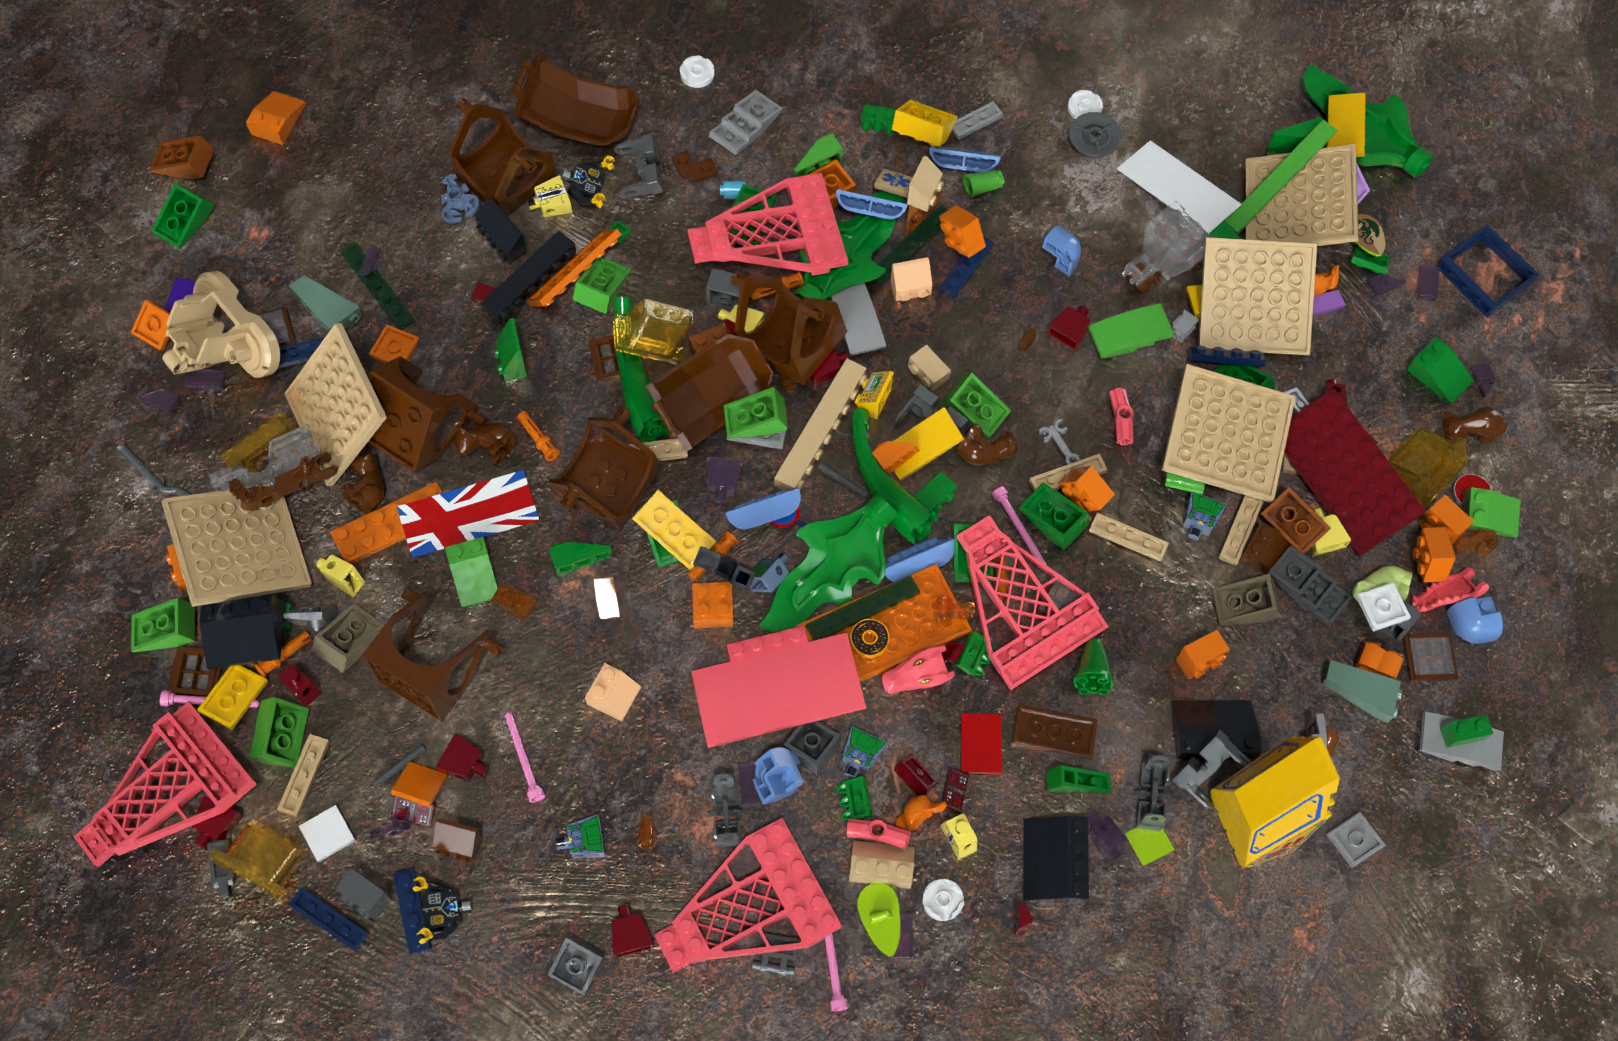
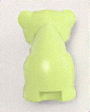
M1394 565L1384 566L1371 573L1366 579L1359 581L1354 586L1350 595L1358 601L1356 598L1357 594L1394 582L1402 600L1405 601L1409 593L1412 572Z

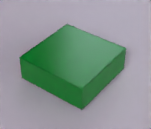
M619 220L607 229H618L621 233L617 238L619 245L632 233L631 229Z

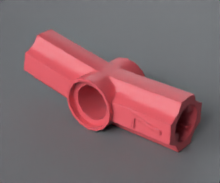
M1115 388L1109 391V398L1115 416L1116 443L1120 445L1132 444L1133 409L1129 405L1125 389Z
M849 819L847 823L848 838L873 840L876 843H885L906 850L910 841V831L885 824L881 820ZM877 828L884 829L881 835H874V831Z

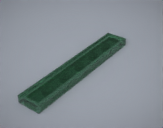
M940 205L877 264L886 268V273L875 279L877 283L882 286L891 278L892 264L909 261L942 231L939 216L948 211L946 207Z
M356 241L340 250L341 255L397 329L404 330L415 323L414 318Z
M910 575L806 624V628L813 641L830 637L857 624L861 620L868 619L919 595L920 590Z

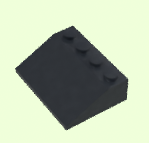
M265 595L201 605L199 625L207 668L215 669L280 660L285 602L274 595Z
M1251 700L1171 701L1176 760H1189L1192 756L1196 760L1205 759L1199 752L1202 746L1219 729L1229 737L1228 740L1248 759H1257L1262 753L1260 731Z
M1058 816L1023 819V901L1086 904L1089 900L1088 817Z

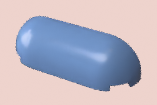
M939 146L930 147L931 158L938 166L943 168L987 172L995 168L1001 158L1000 155L988 152Z
M836 190L839 204L844 209L855 213L883 219H896L903 215L908 207V204Z
M799 488L789 491L782 490L737 505L733 510H728L725 513L733 526L739 529H750L794 513L800 504Z
M934 537L887 558L885 576L890 581L896 582L934 564H937L938 567L945 565L954 554V539L947 537V540H938V537Z

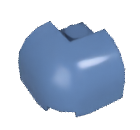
M1056 225L1044 238L1042 248L1056 256L1055 267L1070 276L1079 264L1081 257L1080 241L1072 233L1060 225Z
M1491 596L1480 599L1475 597L1454 604L1446 611L1455 635L1460 636L1463 640L1470 642V644L1496 641L1502 634L1503 621L1501 612L1496 611Z
M786 748L770 749L755 762L756 769L753 783L763 805L780 801L798 791L797 788L804 783L797 767L801 764V761L792 751Z

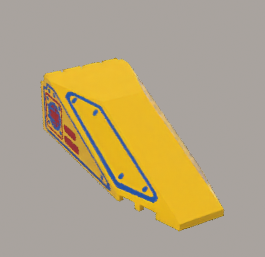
M1289 737L1210 791L1211 800L1215 809L1219 812L1218 816L1224 829L1227 831V837L1232 848L1235 849L1234 853L1242 868H1249L1294 852L1332 816L1330 810L1327 811L1329 806L1334 805L1335 801L1333 798H1330V795L1337 792L1340 777L1321 737Z

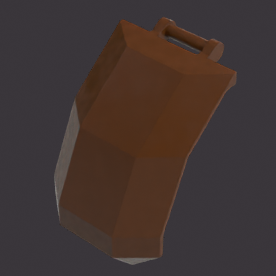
M536 55L532 64L526 60L521 62L518 78L510 90L513 95L519 98L513 112L515 115L556 136L594 145H610L621 140L629 131L639 104V99L629 86H614L577 77L546 61L542 55ZM527 73H528V74H529V75H528V78H527V80H526V83H525V85H524V88L522 89L521 87H522L523 82H524V80H525V77H526V75H527Z
M726 334L646 385V388L656 402L651 407L654 411L656 410L669 431L668 435L671 439L677 436L687 452L719 428L726 425L724 405L769 389L774 372L754 340Z

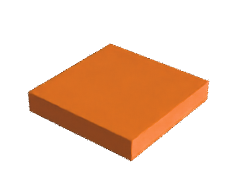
M145 300L131 330V334L159 350H164L169 340V337H166L165 334L167 329H169L166 323L171 312L150 300Z
M386 324L369 352V357L383 363H387L399 356L409 361L420 342V338Z
M409 761L393 786L391 794L430 807L445 783L447 774Z

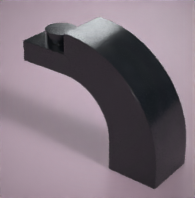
M701 545L693 562V565L727 579L730 584L747 591L756 574V571L747 565Z

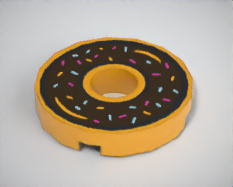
M864 619L855 624L851 630L850 643L852 649L860 654V656L875 658L883 654L888 647L890 635L882 622L876 619ZM871 634L875 637V641L868 643L864 637Z

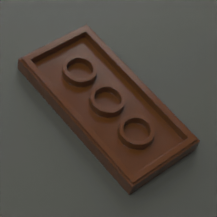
M1018 705L1011 745L1091 760L1098 720Z

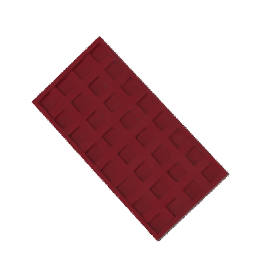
M1334 388L1291 417L1284 453L1330 515L1337 516L1351 538V545L1360 557L1426 513L1417 498Z

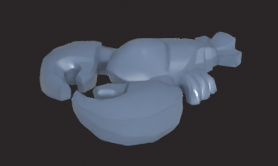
M449 174L442 180V183L447 185L448 192L441 195L442 203H447L443 209L442 218L449 224L460 223L464 220L462 215L454 209L464 210L468 218L476 214L481 206L478 196L466 194L469 188L465 183L459 186L455 182L458 178L455 174Z

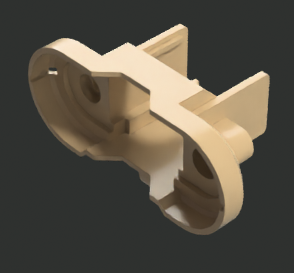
M220 271L202 273L195 282L193 294L185 296L182 300L175 301L166 323L169 329H167L165 334L166 337H170L173 340L174 346L163 355L162 360L173 374L209 368L216 363L229 361L231 364L239 363L248 374L256 378L272 375L277 370L280 362V349L276 336L260 316L245 310L236 299L239 290ZM217 303L235 324L227 333H222L225 325L222 321L218 322L213 315Z

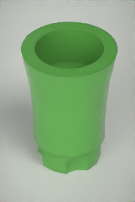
M1001 170L964 174L963 176L964 190L970 199L977 195L997 190L1003 187L1004 184Z

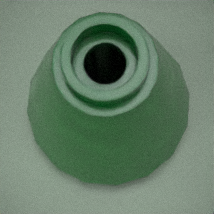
M1099 639L1088 640L1084 647L1073 679L1079 694L1099 693L1100 695H1107L1113 687L1114 679L1103 642Z

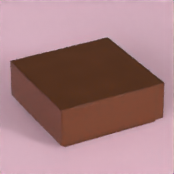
M1031 328L1020 340L1018 350L1023 353L1026 352L1035 341L1037 331Z

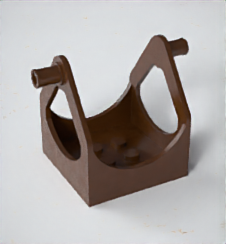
M462 98L461 100L464 103L459 100L457 107L465 114L449 151L454 173L458 177L457 179L465 183L469 190L478 196L483 203L491 197L507 216H510L525 204L527 200L535 196L534 188L556 177L553 155L549 151L532 148L514 128L503 109L481 104L471 105L465 98ZM481 117L498 120L495 130L483 144L468 153L460 154L459 151L470 126Z
M735 272L731 277V282L741 286L734 328L736 336L754 340L774 372L805 385L847 333L838 304L834 301L805 297L801 300L777 277L756 273H748L744 276ZM757 287L775 289V300L765 320L754 330L746 332L744 327L750 295Z
M399 356L377 367L370 373V383L387 418L368 443L411 471L416 472L444 455L455 441L456 427L466 428L470 422L477 426H483L487 424L488 418L477 412L478 405L459 393L455 395H442L416 386L415 384L421 375V369ZM456 405L463 410L461 420L441 446L434 450V439L438 427L449 409Z
M621 406L613 419L588 418L584 438L573 459L558 477L548 481L556 495L563 498L559 503L561 506L571 510V507L575 505L619 531H622L661 468L655 453L624 428L623 425L631 412L627 409L624 410V407ZM602 427L610 428L620 433L639 449L626 444Z
M407 587L403 591L401 598L409 603L390 617L362 657L377 682L443 722L472 682L485 651L488 650L498 657L504 650V645L493 640V632L486 630L457 653L449 662L435 666H425L409 661L405 658V652L427 607L430 594L425 591L419 595ZM414 612L402 643L396 649L392 639V628ZM476 651L462 684L457 688L447 690L449 679L456 666Z

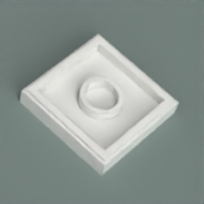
M1394 582L1356 595L1373 632L1411 618Z
M336 805L299 826L318 862L356 841Z

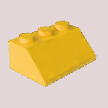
M909 100L895 111L892 130L897 131L900 135L911 136L917 141L928 142L931 146L940 147L947 141L958 116Z

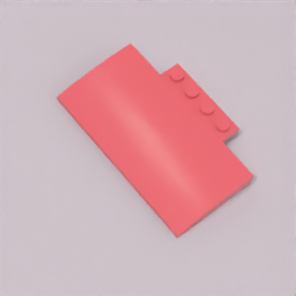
M803 625L727 644L730 662L691 671L708 748L866 709L847 632L808 642Z

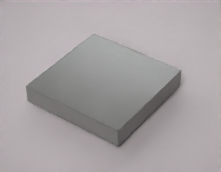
M1358 812L1326 834L1351 868L1386 846L1361 812Z

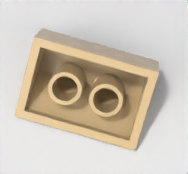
M853 840L849 882L864 884L882 883L891 887L911 889L915 847H907L904 850L888 844Z

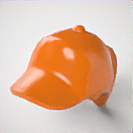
M1335 265L1329 273L1315 275L1314 296L1322 295L1327 290L1336 288L1339 280V265Z
M925 795L911 797L904 807V813L896 818L895 827L912 831L919 827L924 819L932 817V813L945 810L947 804L946 802L932 803Z

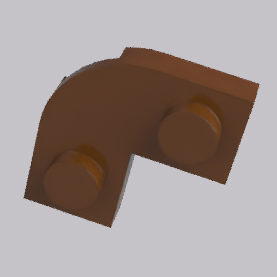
M688 150L671 156V160L682 179L695 180V183L718 175V170L712 158L694 163Z

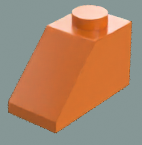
M886 441L877 445L876 450L872 453L882 468L891 474L920 451L913 444Z

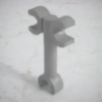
M1058 419L1054 425L1040 428L1038 434L1046 433L1048 435L1044 437V443L1049 442L1051 437H1053L1066 458L1065 465L1071 464L1069 460L1072 459L1077 462L1080 458L1077 454L1071 453L1060 436L1065 434L1068 428L1060 429L1058 426L1062 424L1063 420Z

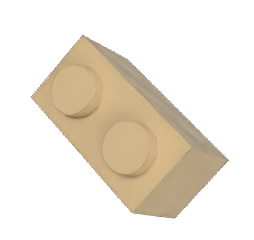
M925 345L909 357L908 366L913 374H917L925 387H929L932 391L950 379L951 370L928 345Z

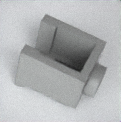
M1184 309L1182 315H1179L1171 324L1174 332L1172 338L1183 343L1195 330V325L1199 319Z

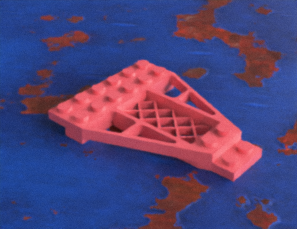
M822 173L786 178L705 222V227L687 229L695 264L708 261H739L810 272L811 276L829 273L830 268L848 266L847 255ZM786 188L791 205L769 208L766 198ZM760 201L763 203V210L738 214ZM785 219L792 222L790 227L783 224ZM767 222L775 225L772 230L765 227ZM749 225L757 228L754 233L747 229ZM732 228L739 231L736 236L729 232ZM778 228L786 231L783 236L776 233ZM760 231L768 234L765 239L758 235ZM742 234H745L749 236L750 239L746 242L740 237L742 236ZM789 234H792L797 238L789 240L787 237ZM771 237H774L779 241L770 242L769 240L771 239ZM753 240H756L761 244L752 245L751 243L753 242ZM737 242L738 244L742 245L743 247H741V248H734L733 246H734L735 243ZM804 249L808 264L783 260L781 252ZM777 253L778 259L760 256Z
M990 515L956 536L967 553L966 558L988 658L1010 691L1109 627L1098 612L1099 608L1089 593H1085L1012 542L1007 535L999 530ZM1004 556L1014 558L1013 567L1002 565ZM1000 557L999 564L991 563L992 561ZM1024 558L1053 577V579L1041 585ZM988 566L998 568L997 578L986 575ZM1001 569L1012 571L1010 581L1000 578ZM1015 572L1025 574L1024 584L1013 581ZM988 580L996 581L994 589ZM1056 580L1080 597L1060 611L1044 589ZM977 582L982 585L999 611L998 614L988 620L985 619ZM999 582L1009 584L1008 594L997 592ZM1012 585L1023 588L1021 597L1011 595ZM1026 588L1036 590L1035 600L1024 598ZM998 596L1007 598L1005 606ZM1010 599L1020 601L1019 610L1008 608ZM1023 602L1034 604L1032 613L1022 611ZM1037 605L1047 607L1046 617L1035 614ZM1010 613L1018 614L1016 622ZM1021 615L1031 617L1030 627L1019 625ZM998 617H1003L1015 634L1016 639L993 652L987 624ZM1035 618L1044 620L1043 622L1033 627ZM1021 629H1023V630H1028V631L1023 634V632L1021 631Z
M189 701L174 714L167 712L152 725L154 730L107 804L96 812L88 825L73 836L95 866L100 867L115 853L120 856L222 814L257 785ZM161 736L171 750L149 768L145 759ZM177 763L175 772H168V768ZM184 765L188 771H182V766ZM143 766L146 771L131 783L140 767ZM180 776H188L186 785H179ZM160 777L159 785L151 786L152 782ZM167 777H174L172 785H165ZM164 790H171L169 799H162ZM201 790H204L216 806L188 818L182 807ZM144 791L142 800H135V796ZM150 791H157L156 800H148ZM124 805H127L125 814H118L119 810ZM133 805H141L139 814H132ZM147 805H154L153 814H145ZM175 812H179L182 816L183 821L152 833ZM130 819H138L136 828H129Z
M780 818L746 836L673 920L672 925L655 933L654 936L672 972L675 973L691 963L704 962L711 959L807 949L824 940V937L841 929L842 925L783 818ZM749 845L761 870L737 882L728 866L743 848ZM726 871L732 886L698 903L699 899L718 877ZM764 877H766L767 880H768V882L763 881V880H761V879H763ZM757 883L768 886L765 896L754 893ZM753 884L751 892L742 890L748 887L749 885ZM771 888L778 900L768 897ZM735 893L733 902L723 900ZM739 893L750 896L747 906L736 903ZM753 897L764 900L761 910L750 907ZM767 901L778 904L775 915L764 912ZM720 903L731 906L728 916L717 913ZM716 904L714 912L705 910L706 908ZM734 907L745 910L743 920L731 917ZM748 911L760 914L757 924L746 922ZM698 913L697 918H696V921H695L694 918H693V915H695V914ZM702 913L713 916L710 926L699 923ZM762 915L769 917L761 922ZM716 917L727 920L724 930L713 928ZM788 917L801 942L770 946L762 930ZM730 921L741 924L738 935L727 932ZM744 925L751 927L742 932ZM699 927L708 930L705 939ZM711 931L722 934L719 945L708 942ZM756 933L760 934L766 947L724 951ZM725 935L732 937L723 942Z

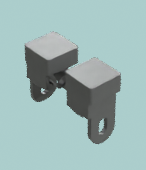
M652 133L641 135L639 139L623 142L614 147V151L619 155L637 152V174L642 178L641 183L621 188L619 191L620 197L633 198L664 192L662 174L656 165L657 162H660L658 143Z
M919 384L913 392L914 396L897 415L894 423L902 422L911 410L917 416L927 419L939 410L937 407L940 403L939 398ZM949 406L947 411L959 431L963 434L969 426V421Z
M1220 729L1202 746L1199 752L1206 762L1202 765L1192 756L1176 772L1172 779L1181 789L1184 787L1208 809H1213V802L1198 786L1204 783L1221 766V760L1224 761L1231 756L1243 768L1252 763L1228 740L1229 737Z
M1152 755L1140 767L1139 789L1143 790L1135 791V795L1150 796V802L1140 801L1137 805L1136 828L1160 832L1166 824L1167 803L1161 804L1156 803L1157 798L1170 800V795L1158 793L1164 792L1169 784L1170 758L1167 756Z
M717 774L713 776V781H711L712 805L714 810L723 809V811H712L708 813V816H723L724 821H713L715 849H736L741 843L739 820L729 821V815L744 814L743 810L728 809L738 808L737 782L734 780L733 774Z

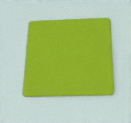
M1135 828L1125 833L1143 866L1174 851V847L1163 829L1158 832Z

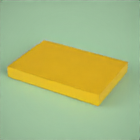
M242 665L229 666L197 710L202 715L233 730L266 686L268 680Z

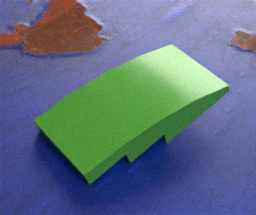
M1161 303L1127 311L1088 327L1101 359L1135 352L1136 348L1151 346L1155 341L1169 339L1174 336Z

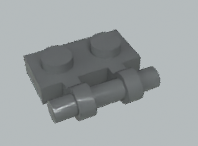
M758 933L755 948L766 947ZM764 933L770 946L799 943V939ZM798 949L754 954L762 956V961H753L752 969L760 970V973L765 974L766 972L778 973L779 976L783 977L785 975L794 976L795 968L788 967L787 961L796 962ZM769 957L781 959L780 965L768 963Z

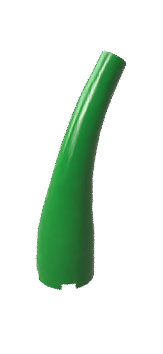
M614 297V330L617 361L625 408L631 412L628 418L637 438L642 443L658 441V437L663 434L667 436L669 431L656 410L654 411L651 407L656 402L646 388V385L651 382L643 368L635 342L631 297Z
M856 409L852 412L853 444L864 482L871 496L874 494L879 495L897 512L898 515L891 522L895 529L913 545L916 544V540L921 543L933 531L930 526L933 521L938 522L939 516L878 465L867 438V430L870 429L869 411L866 409Z

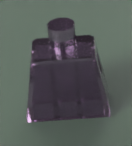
M707 456L708 492L715 493V502L725 503L726 495H735L744 469L743 461Z
M1097 811L1091 813L1088 816V821L1091 824L1089 835L1102 858L1108 864L1124 855L1127 839L1110 816L1101 818Z

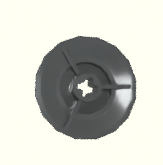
M1088 112L1078 116L1072 122L1069 129V137L1073 146L1082 154L1090 157H1103L1113 153L1119 147L1122 140L1121 129L1117 122L1110 116L1100 112Z

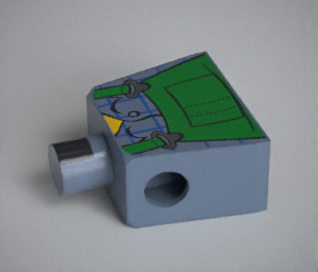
M1192 492L1187 501L1183 526L1190 529L1188 537L1193 540H1199L1201 534L1209 536L1225 510L1226 504Z
M780 553L777 557H764L755 564L752 569L756 571V574L750 585V590L752 592L772 593L788 575L789 571L785 567L789 562L787 555Z
M852 726L842 758V762L848 765L844 774L852 779L856 778L859 770L868 774L884 753L887 742Z
M599 814L568 824V836L556 838L557 849L570 848L572 858H606Z

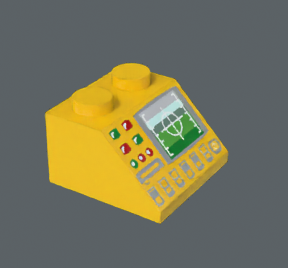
M873 372L869 379L866 378L862 387L864 389L863 393H859L855 401L857 409L868 410L869 417L877 420L892 390L894 372Z

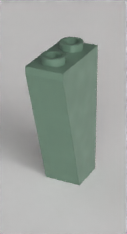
M305 275L289 285L293 296L328 333L335 323H342L346 330L363 317L358 305Z
M1330 660L1325 666L1322 685L1384 723L1388 724L1393 718H1396L1398 713L1396 703L1402 694V689L1400 688L1401 681Z

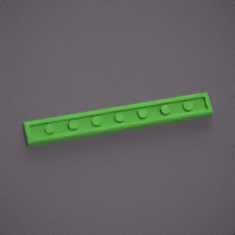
M1322 120L1246 198L1241 206L1225 220L1228 225L1234 228L1237 235L1337 133L1336 128Z

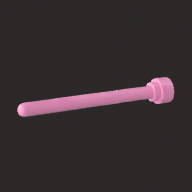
M1004 486L997 488L991 493L995 501L1002 504L1032 556L1046 565L1045 560L1009 503L1006 488Z
M162 690L160 705L170 707L175 705V703L185 704L188 701L191 704L201 705L206 697L176 695V693H171L170 690ZM255 700L250 708L259 707L260 702Z
M506 712L505 719L529 786L527 793L529 802H538L545 798L543 788L536 784L513 714Z
M831 933L825 937L833 991L830 1006L831 1011L835 1012L848 1009L847 999H844V995L841 993L834 940Z

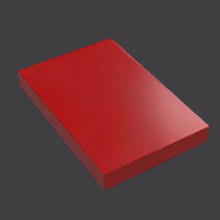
M961 713L962 772L967 774H1002V714Z

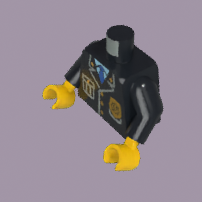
M606 156L604 162L600 160L577 164L573 172L564 169L560 179L570 183L568 193L580 205L594 206L596 204L598 208H601L603 206L602 201H605L604 195L600 193L606 172L604 167L608 170H613L614 165L610 162L615 160L612 156Z
M418 877L413 881H418L420 887L415 886L413 890L420 891L424 889L421 893L425 928H422L417 933V935L423 934L425 938L419 940V943L424 944L428 940L446 939L457 929V926L461 925V914L472 912L471 900L459 901L458 894L452 888L438 882L426 881L423 877Z

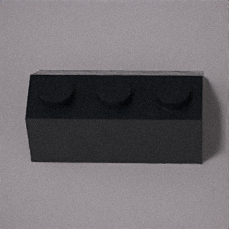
M489 197L475 218L477 225L475 228L480 236L484 235L486 237L488 245L497 250L502 261L506 260L510 265L527 253L524 236L494 200Z

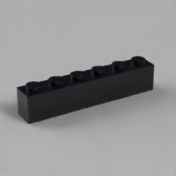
M560 231L555 233L481 302L484 312L499 324L503 320H507L516 308H520L529 296L536 293L537 289L549 281L555 272L561 270L563 264L575 256V243Z

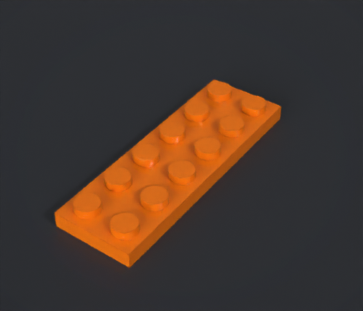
M618 229L604 230L598 234L526 301L529 306H549L557 294L560 295L567 289L566 285L570 282L573 283L580 277V272L589 269L593 265L591 263L593 260L602 257L607 247H612L618 242L617 238L621 235Z
M432 483L330 531L343 560L353 564L406 539L397 506L442 494L438 483Z

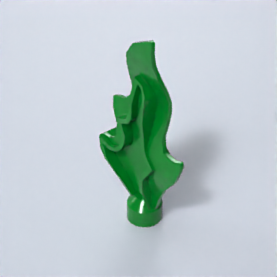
M1313 65L1307 66L1302 79L1305 91L1328 117L1330 95L1353 94L1355 92L1340 80L1321 71ZM1392 94L1382 104L1366 101L1365 157H1357V165L1402 167L1413 178L1418 177L1431 163L1434 155L1424 147H1420L1413 138L1404 102L1395 94Z
M885 191L876 192L871 196L903 203L906 199L905 197ZM857 213L848 222L836 221L847 255L848 266L830 268L829 273L811 276L810 272L803 271L804 282L793 294L801 300L805 297L827 300L849 287L875 280L885 274L886 268L877 265L871 259L872 254L890 238L896 219H883ZM799 249L800 263L808 264L804 249Z
M874 494L863 507L848 515L812 522L797 530L796 536L802 538L809 547L807 556L778 585L770 610L760 622L759 627L773 633L795 628L796 625L805 622L816 608L825 602L836 603L839 606L851 601L852 587L860 578H867L871 581L872 585L878 586L884 577L886 568L883 549L884 529L898 515L892 506L882 497Z

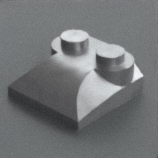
M336 605L298 606L283 613V617L293 624L307 626L312 631H321L335 620L337 609Z
M567 936L551 966L548 976L585 995L598 969L602 966L605 956L601 951L584 941Z

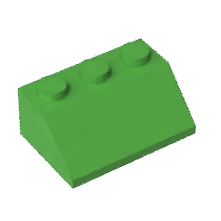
M276 697L261 700L249 759L267 765L295 767L300 755L309 708Z

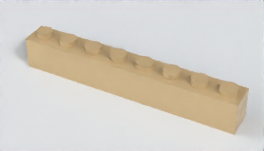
M846 358L776 474L774 486L786 491L794 488L802 490L805 484V477L811 475L814 469V462L820 460L824 445L830 443L833 430L839 428L842 415L848 413L851 400L854 401L857 398L860 385L863 386L865 379L868 378L866 376V367Z

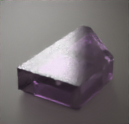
M370 246L359 275L367 276L369 272L375 271L381 257L377 246Z
M1380 274L1367 281L1368 286L1376 297L1406 283L1405 279H1397L1391 277L1390 274Z
M1489 362L1470 367L1482 398L1488 395L1496 379Z
M165 389L150 392L139 397L142 402L170 414L181 399L179 395Z
M392 821L371 831V839L376 840L384 835L389 837L399 836L411 830L410 822Z

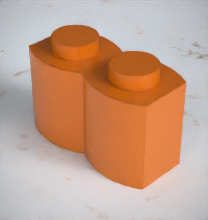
M1366 642L1362 646L1355 667L1397 679L1403 658L1395 651H1385L1377 643Z

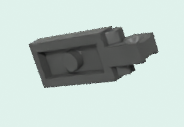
M224 839L207 843L211 883L214 885V889H219V896L222 897V900L231 898L230 886H234L235 879L230 840Z

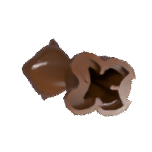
M1493 407L1480 408L1478 411L1464 417L1447 411L1443 414V431L1445 436L1454 442L1463 440L1468 433H1474L1479 435V441L1490 444L1495 436L1499 437L1505 432L1507 423L1503 422L1502 415L1504 412Z
M491 423L474 429L456 427L455 444L458 454H471L481 445L488 449V452L491 454L490 461L496 466L504 460L506 455L517 444V440L514 439L516 434L502 423Z
M975 423L968 434L965 435L964 440L958 445L956 453L968 464L982 466L1000 459H1014L1018 447L1012 432H1004L991 443L981 435L982 427Z
M372 451L356 456L350 464V467L361 477L360 480L353 485L345 484L340 488L343 493L342 496L365 514H368L382 501L385 490L378 463Z

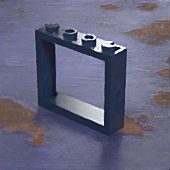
M1489 225L1483 227L1442 257L1436 266L1486 318L1530 287L1539 276L1534 268ZM1481 240L1524 281L1498 302H1494L1454 262V260Z

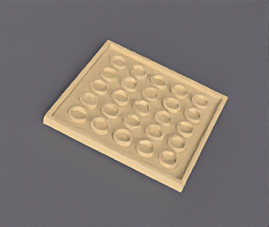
M1356 145L1321 148L1246 226V240L1317 244V246L1359 241ZM1290 153L1246 159V198Z
M1205 238L1198 345L1213 349L1214 347H1222L1225 350L1237 348L1248 352L1258 350L1269 354L1309 356L1317 244Z
M335 323L284 393L313 457L323 452H328L330 455L328 462L319 465L320 469L323 470L332 465L337 467V474L324 480L327 486H333L387 418L342 323Z
M1186 364L1161 470L1272 503L1276 494L1296 396Z
M268 484L263 486H274L275 484ZM229 490L162 499V506L192 607L311 587V579L284 497L252 511L245 510L240 499L237 500L236 496H233V493H230Z

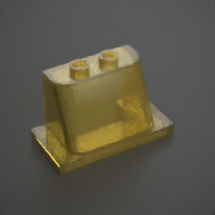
M643 299L626 315L615 314L613 316L615 350L678 365L683 362L682 341L693 323V311Z
M280 412L237 441L231 449L219 458L228 469L232 470L234 476L244 486L259 475L249 460L278 439L282 441L290 452L306 440L285 414Z
M1420 427L1410 438L1406 439L1404 444L1392 454L1388 461L1422 507L1425 508L1468 464L1466 440L1458 436L1454 441H1451Z
M252 822L246 824L224 853L214 847L208 855L212 863L228 872L231 870L265 890V894L282 904L288 898L287 890L282 888V886L303 856L302 852L291 846L292 842L283 836L279 839L273 835L274 831L266 826L261 828Z

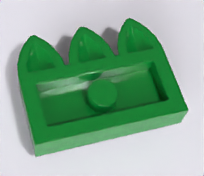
M864 104L861 119L862 129L866 132L873 124L874 131L879 133L885 126L887 134L891 135L894 132L892 127L897 109Z
M1357 246L1353 252L1351 263L1358 267L1371 269L1374 273L1386 275L1390 258L1386 254L1374 256L1363 250L1360 246Z
M975 630L970 631L964 644V649L955 666L969 675L984 676L985 672L980 664H990V660L985 653L987 650L984 636ZM991 643L992 650L995 652L994 645Z
M865 776L846 780L838 785L836 791L841 794H847L840 799L838 805L849 807L841 815L843 820H863L873 817Z

